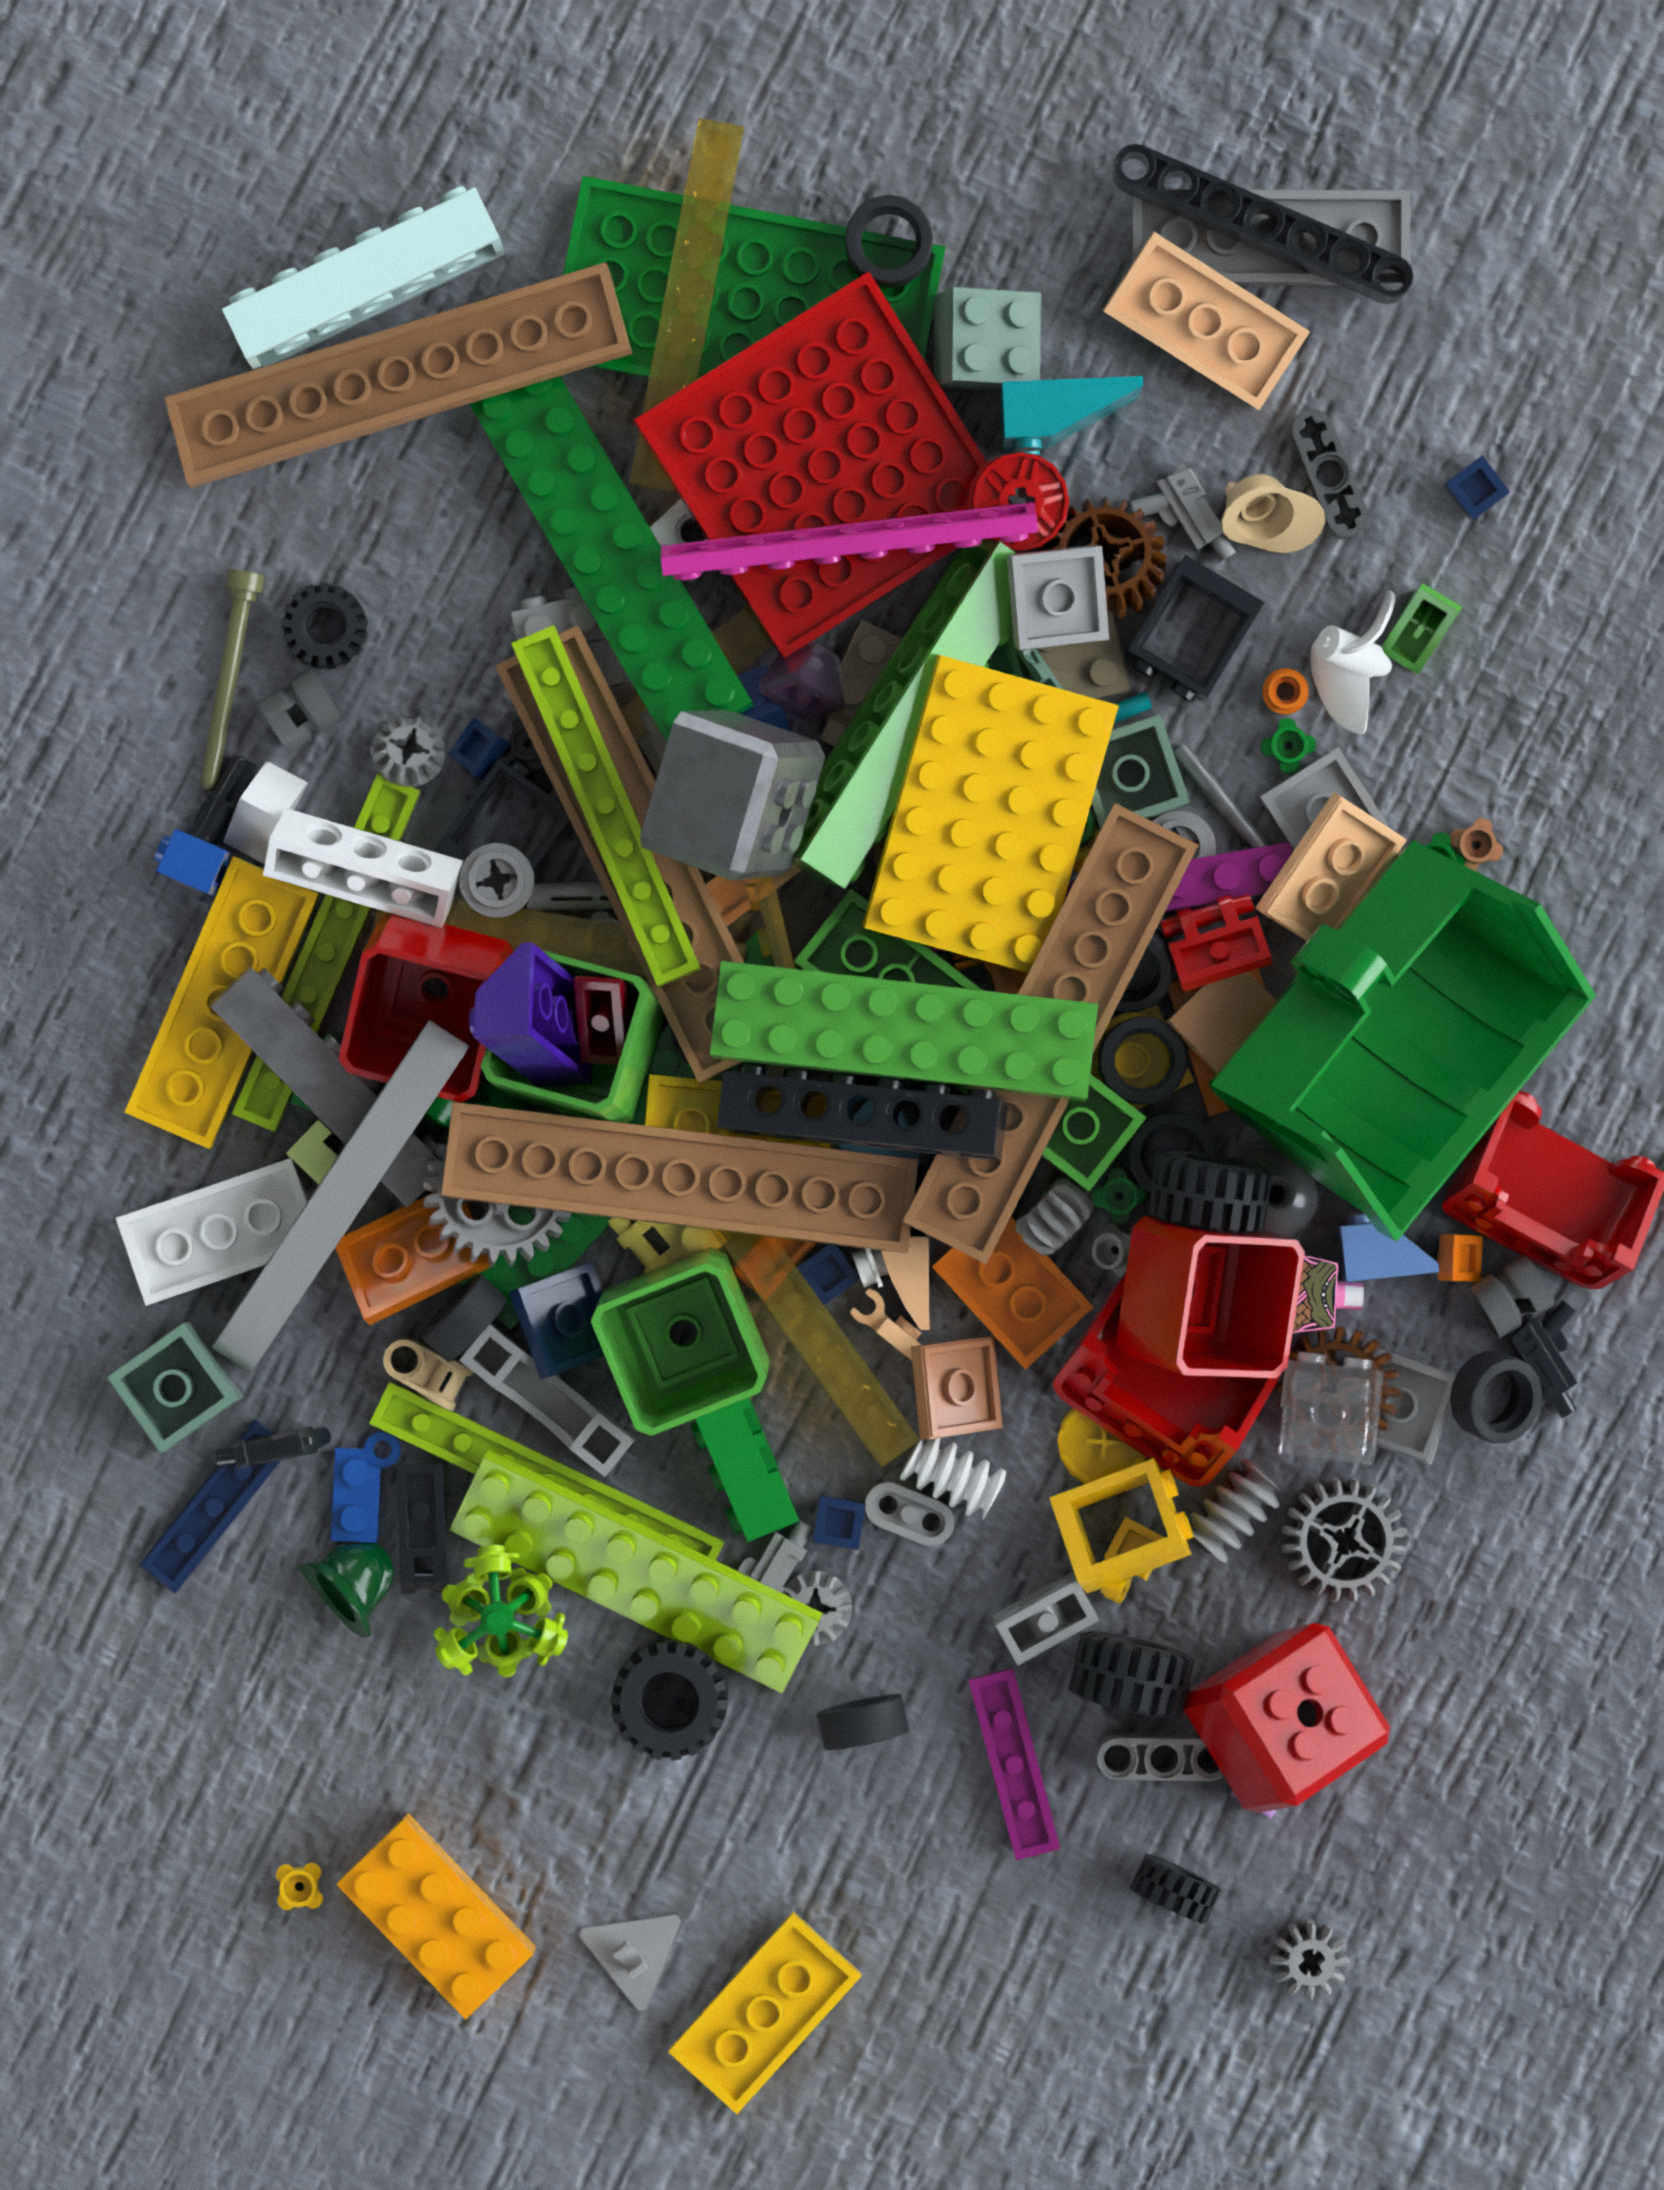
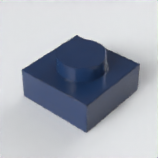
M1483 455L1443 485L1471 522L1510 493Z
M473 717L447 755L472 774L484 780L511 743Z
M828 1244L796 1267L822 1305H825L860 1280V1277L837 1245Z
M820 1495L812 1542L858 1550L866 1504L864 1502Z

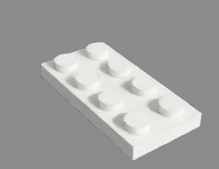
M289 1158L117 1217L116 1221L145 1306L266 1265L308 1202L295 1162Z

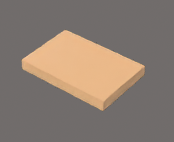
M1333 792L1255 908L1305 941L1312 936L1321 924L1336 929L1396 857L1407 839Z

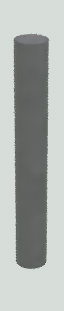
M1184 742L1174 750L1173 753L1176 760L1247 848L1269 846L1187 742Z

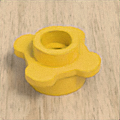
M310 1862L305 1867L293 1868L289 1864H283L278 1868L276 1878L280 1882V1895L277 1898V1903L282 1909L291 1910L293 1907L303 1906L315 1909L321 1905L323 1894L319 1891L318 1882L322 1875L320 1866ZM297 1882L303 1883L304 1889L298 1891L295 1888V1884Z

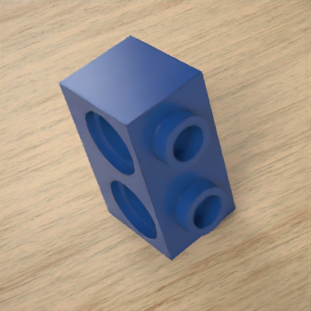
M174 829L171 837L164 835L154 861L160 863L156 872L216 897L231 859L235 855L178 829Z

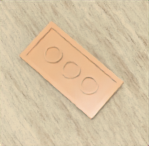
M1152 231L1103 308V311L1258 410H1260L1310 333L1307 328L1155 231Z

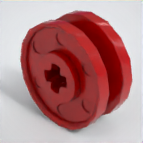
M1018 452L994 457L978 469L969 483L965 502L967 510L1009 505L1008 498L1009 496H1016L1015 489H1017L1019 497L1026 498L1027 503L1034 502L1038 532L1029 533L1027 539L1017 542H1003L1000 540V537L986 538V540L1000 541L1013 551L1041 547L1057 535L1066 521L1069 496L1065 480L1053 464L1039 455Z

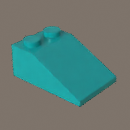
M1143 376L1002 382L999 394L1001 450L1012 451V454L1024 452L1040 456L1041 449H1049L1136 401L1143 387Z

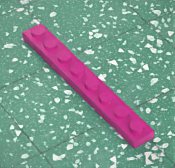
M1034 502L663 545L661 546L663 576L673 575L675 580H691L700 577L703 571L720 570L721 574L735 575L746 572L748 566L767 564L769 569H785L794 566L797 560L813 559L814 563L829 564L840 561L841 555L860 553L862 558H879L887 555L888 550L907 548V552L923 553L933 550L935 544L953 542L955 547L960 548L977 546L982 543L981 539L1000 537V540L1003 542H1017L1027 539L1029 533L1038 532L1037 516Z

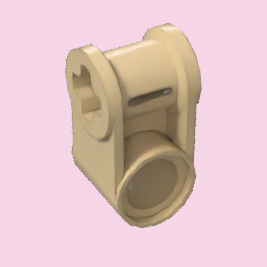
M400 1337L394 1340L385 1350L383 1357L384 1367L391 1377L413 1388L428 1400L451 1411H454L456 1407L454 1399L466 1377L474 1374L471 1369L455 1358L447 1362L433 1348L410 1337ZM401 1346L412 1348L418 1356L417 1366L411 1371L398 1370L392 1362V1354L395 1349ZM449 1371L452 1372L445 1388L440 1390V1386Z

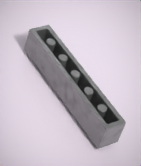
M249 966L210 1004L211 1008L346 1145L376 1100L377 1096L375 1093L381 1088L380 1085L373 1079L347 1073L338 1060L341 1045L330 1034L322 1040L310 1028L316 1020L298 1001L290 1007L277 994L283 986L265 967L257 973ZM412 1132L380 1180L406 1207L426 1190L422 1188L425 1178L437 1177L426 1169L429 1160L440 1161V1158L435 1153L438 1145L427 1134L419 1140Z

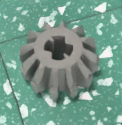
M1069 1178L1057 1179L1039 1194L1020 1215L1015 1230L1023 1237L1022 1240L1031 1249L1034 1248L1041 1255L1053 1254L1057 1248H1060L1081 1228V1225L1089 1218L1093 1211L1094 1203L1087 1196V1192L1078 1184H1074Z
M1306 1919L1305 1933L1300 1934L1294 1923H1290L1287 1928L1293 1938L1288 1941L1282 1936H1276L1274 1939L1275 1944L1285 1950V1952L1270 1954V1962L1272 1964L1284 1965L1274 1973L1276 1981L1283 1982L1290 1979L1286 1990L1292 1996L1304 1985V1996L1307 2000L1314 1999L1315 1986L1318 1985L1325 1996L1331 1995L1332 1990L1327 1980L1332 1978L1338 1983H1343L1345 1980V1976L1335 1969V1966L1350 1964L1348 1955L1336 1953L1346 1945L1343 1937H1335L1329 1940L1333 1928L1328 1923L1321 1927L1317 1935L1313 1919ZM1310 1949L1314 1955L1318 1950L1321 1954L1315 1958L1318 1964L1315 1968L1309 1970L1306 1964L1302 1968L1298 1966L1304 1961L1302 1953L1305 1950Z

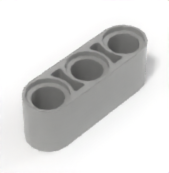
M1113 1733L1103 1737L1095 1749L1096 1763L1102 1773L1110 1779L1215 1781L1224 1777L1218 1766L1213 1769H1204L1198 1765V1754L1201 1749L1206 1747L1198 1734ZM1113 1745H1122L1129 1750V1760L1120 1768L1109 1767L1104 1762L1105 1752ZM1167 1745L1175 1749V1761L1168 1768H1156L1151 1764V1754L1155 1748Z

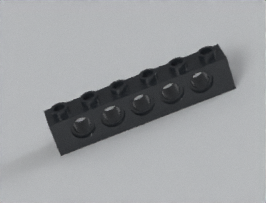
M739 1065L738 1072L724 1071L717 1127L728 1133L1000 1162L1002 1159L1008 1105L1002 1100L996 1099V1092L968 1089V1096L950 1094V1087L936 1084H922L921 1091L904 1090L903 1082L888 1079H876L875 1086L857 1085V1077L840 1074H830L829 1082L811 1080L812 1073L791 1069L784 1070L783 1077L766 1075V1068L753 1065ZM773 1090L779 1091L781 1094L779 1108L772 1113H764L761 1108V1101L764 1095ZM824 1095L827 1099L825 1113L818 1118H809L807 1114L808 1102L815 1096ZM862 1100L872 1101L874 1109L871 1118L863 1123H855L852 1116L855 1105ZM908 1105H917L920 1111L917 1123L909 1128L900 1127L898 1122L900 1111ZM953 1110H964L966 1114L964 1127L955 1133L947 1132L944 1126L946 1116Z

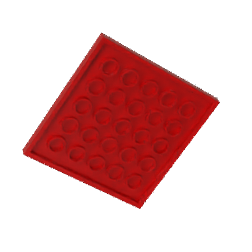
M869 271L633 420L634 425L707 540L967 510L965 502L969 483L978 469L987 463ZM1008 498V504L1013 505L1010 498ZM953 542L935 544L933 550L923 553L907 552V548L891 549L883 557L870 559L860 557V553L841 555L840 561L829 564L814 563L813 559L797 560L794 566L785 569H769L767 564L748 566V570L744 573L729 576L781 659H785L958 547H955Z

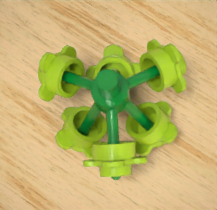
M490 1544L478 1548L476 1557L464 1560V1566L467 1568L474 1567V1573L468 1574L464 1581L456 1585H446L442 1590L441 1597L449 1605L451 1611L449 1619L451 1623L456 1626H464L467 1622L480 1620L481 1625L469 1634L460 1627H454L448 1632L442 1627L435 1629L433 1634L438 1641V1645L435 1647V1654L440 1663L450 1670L457 1668L463 1675L467 1676L473 1671L469 1662L478 1655L481 1662L490 1663L496 1667L500 1676L511 1677L516 1673V1666L521 1660L530 1657L532 1653L538 1654L537 1664L541 1666L546 1665L551 1655L559 1656L567 1643L568 1631L562 1629L565 1621L564 1614L558 1612L554 1620L544 1617L551 1610V1604L548 1601V1592L553 1585L551 1578L545 1573H539L538 1575L527 1573L522 1567H517L511 1571V1563L519 1561L520 1556L518 1553H505L504 1546ZM509 1577L512 1583L509 1585L506 1593L507 1604L500 1600L499 1580ZM484 1581H489L490 1597L488 1592L482 1588ZM514 1611L522 1615H530L535 1612L536 1615L541 1617L532 1627L514 1620ZM518 1632L529 1636V1640L521 1639ZM489 1633L485 1644L480 1645L477 1650L475 1641L484 1634Z

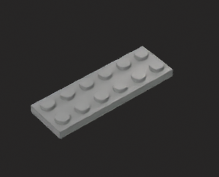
M1165 189L1170 196L1175 198L1184 197L1189 193V189ZM1248 190L1401 256L1410 264V190ZM1132 196L1131 264L1152 231H1155L1238 285L1339 286ZM1213 196L1207 201L1208 209L1216 216H1226L1232 211L1230 202L1223 196ZM1257 214L1250 218V226L1257 234L1267 235L1274 231V223L1267 215ZM1302 232L1293 236V245L1299 252L1307 254L1316 250V240L1309 233ZM1341 251L1336 254V264L1343 271L1353 272L1359 269V259L1354 253ZM1386 269L1379 272L1378 279L1381 286H1402L1401 277L1396 271Z

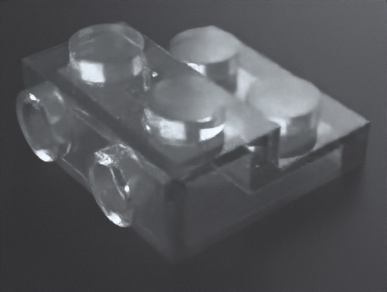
M1298 1352L1297 1361L1288 1360V1367L1284 1370L1280 1405L1283 1407L1278 1454L1374 1465L1384 1372L1371 1370L1372 1360L1344 1357L1343 1366L1325 1364L1326 1355Z

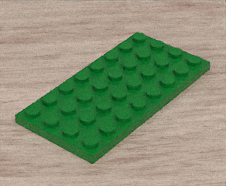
M582 175L563 275L606 262L610 270L632 350L630 355L588 368L685 387L859 278L849 264L845 250L847 227ZM863 231L861 239L863 253L868 260L878 267L887 269L900 267L909 261L915 252L917 242L915 240ZM932 244L930 261L921 275L907 285L893 288L879 287L923 359L925 357L935 306V295H937L946 250V246Z

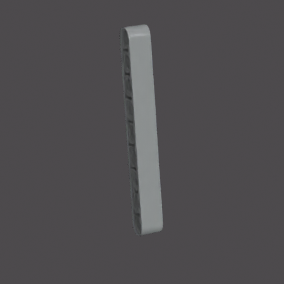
M430 1020L427 1022L222 1329L211 1349L247 1372L251 1373L461 1061L469 1045Z

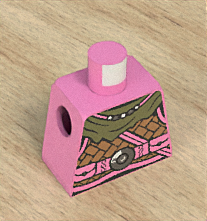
M1304 1255L1293 1333L1334 1328L1336 1309L1362 1310L1364 1297L1363 1283L1337 1281L1338 1263Z

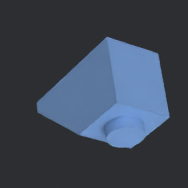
M1365 1214L1347 1216L1348 1225L1336 1226L1341 1276L1344 1282L1439 1272L1438 1262L1406 1236L1402 1235L1397 1242L1378 1232Z

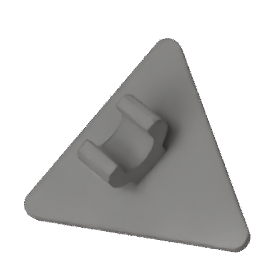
M672 1914L584 1927L580 1931V1938L638 2011H644L648 2006L681 1919L678 1915Z

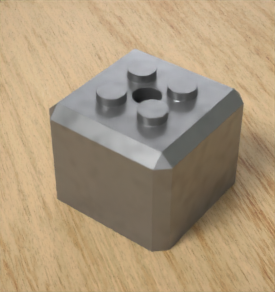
M728 710L681 711L672 724L640 834L641 847L729 880L774 877L792 869L802 840L804 826L816 793L818 779L825 759L819 742Z

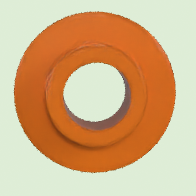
M1289 668L1278 669L1272 672L1264 681L1262 687L1264 703L1271 711L1277 714H1293L1299 711L1308 699V684L1305 678L1296 670ZM1280 684H1288L1292 687L1293 697L1290 700H1281L1277 696L1276 690Z

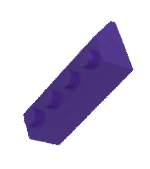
M523 942L476 991L475 1007L471 1008L469 1014L471 1033L477 1041L539 1088L592 1084L593 1064L581 1063L574 990L575 978L534 943Z

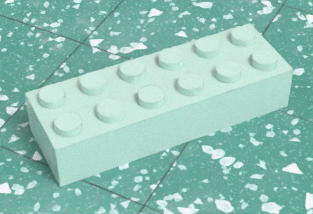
M465 187L453 189L439 198L441 204L427 211H424L422 207L409 210L397 218L399 224L383 232L380 227L370 229L355 238L357 244L341 252L338 247L328 249L313 258L314 265L298 272L295 267L284 270L271 278L272 285L258 292L254 288H248L229 298L231 305L222 308V311L252 369H259L293 357L505 255L500 237L476 187L466 191Z

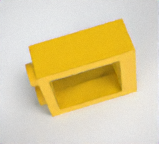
M1154 1458L1049 1497L1077 1582L1087 1594L1192 1555L1187 1543L1188 1539L1194 1537L1190 1523L1184 1511L1177 1513L1172 1499L1179 1495L1175 1480L1170 1469L1162 1471ZM1150 1483L1168 1537L1096 1563L1078 1509Z

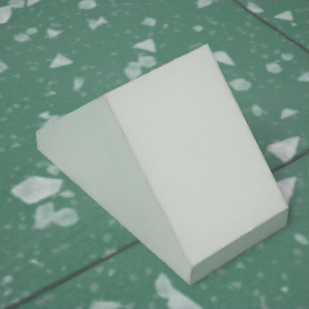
M266 761L240 797L223 843L265 864L269 838L284 809H295L308 783Z

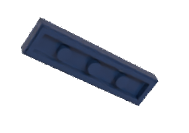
M254 1419L238 1441L274 1433L257 1419ZM281 1461L238 1469L237 1465L223 1468L217 1466L148 1552L139 1566L174 1594L177 1593Z

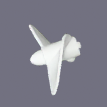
M1390 590L1385 594L1372 626L1362 637L1330 625L1321 631L1311 647V671L1321 701L1330 716L1340 726L1360 735L1364 734L1367 729L1370 678L1387 675L1392 668L1391 661L1384 653L1382 647L1374 643L1383 633L1393 611L1395 594Z

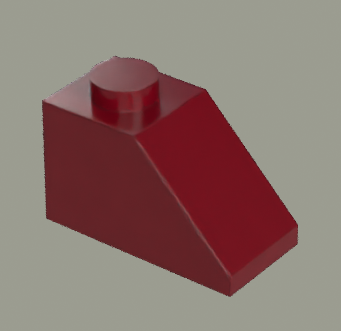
M576 976L574 979L581 1063L618 1065L638 997L622 979Z

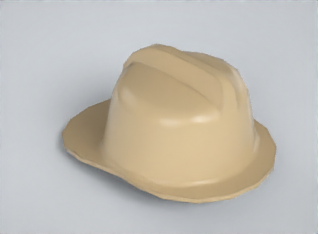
M1254 474L1242 479L1238 483L1228 482L1225 487L1227 499L1226 509L1221 519L1222 531L1232 541L1270 552L1289 553L1299 551L1312 544L1323 530L1325 515L1324 509L1319 502L1304 493L1285 488L1276 478L1266 474Z

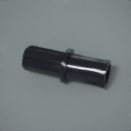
M240 755L233 756L214 791L208 790L207 794L210 797L189 832L212 845H216V841L236 809L240 797L257 772V766L253 762Z

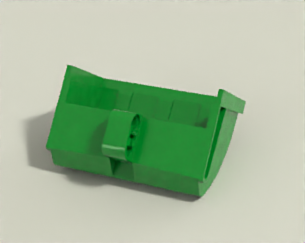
M1413 840L1407 848L1396 855L1336 929L1321 924L1291 960L1292 966L1298 975L1209 1081V1086L1234 1113L1274 1148L1328 1189L1362 1210L1378 1232L1397 1242L1596 997V994L1540 903Z

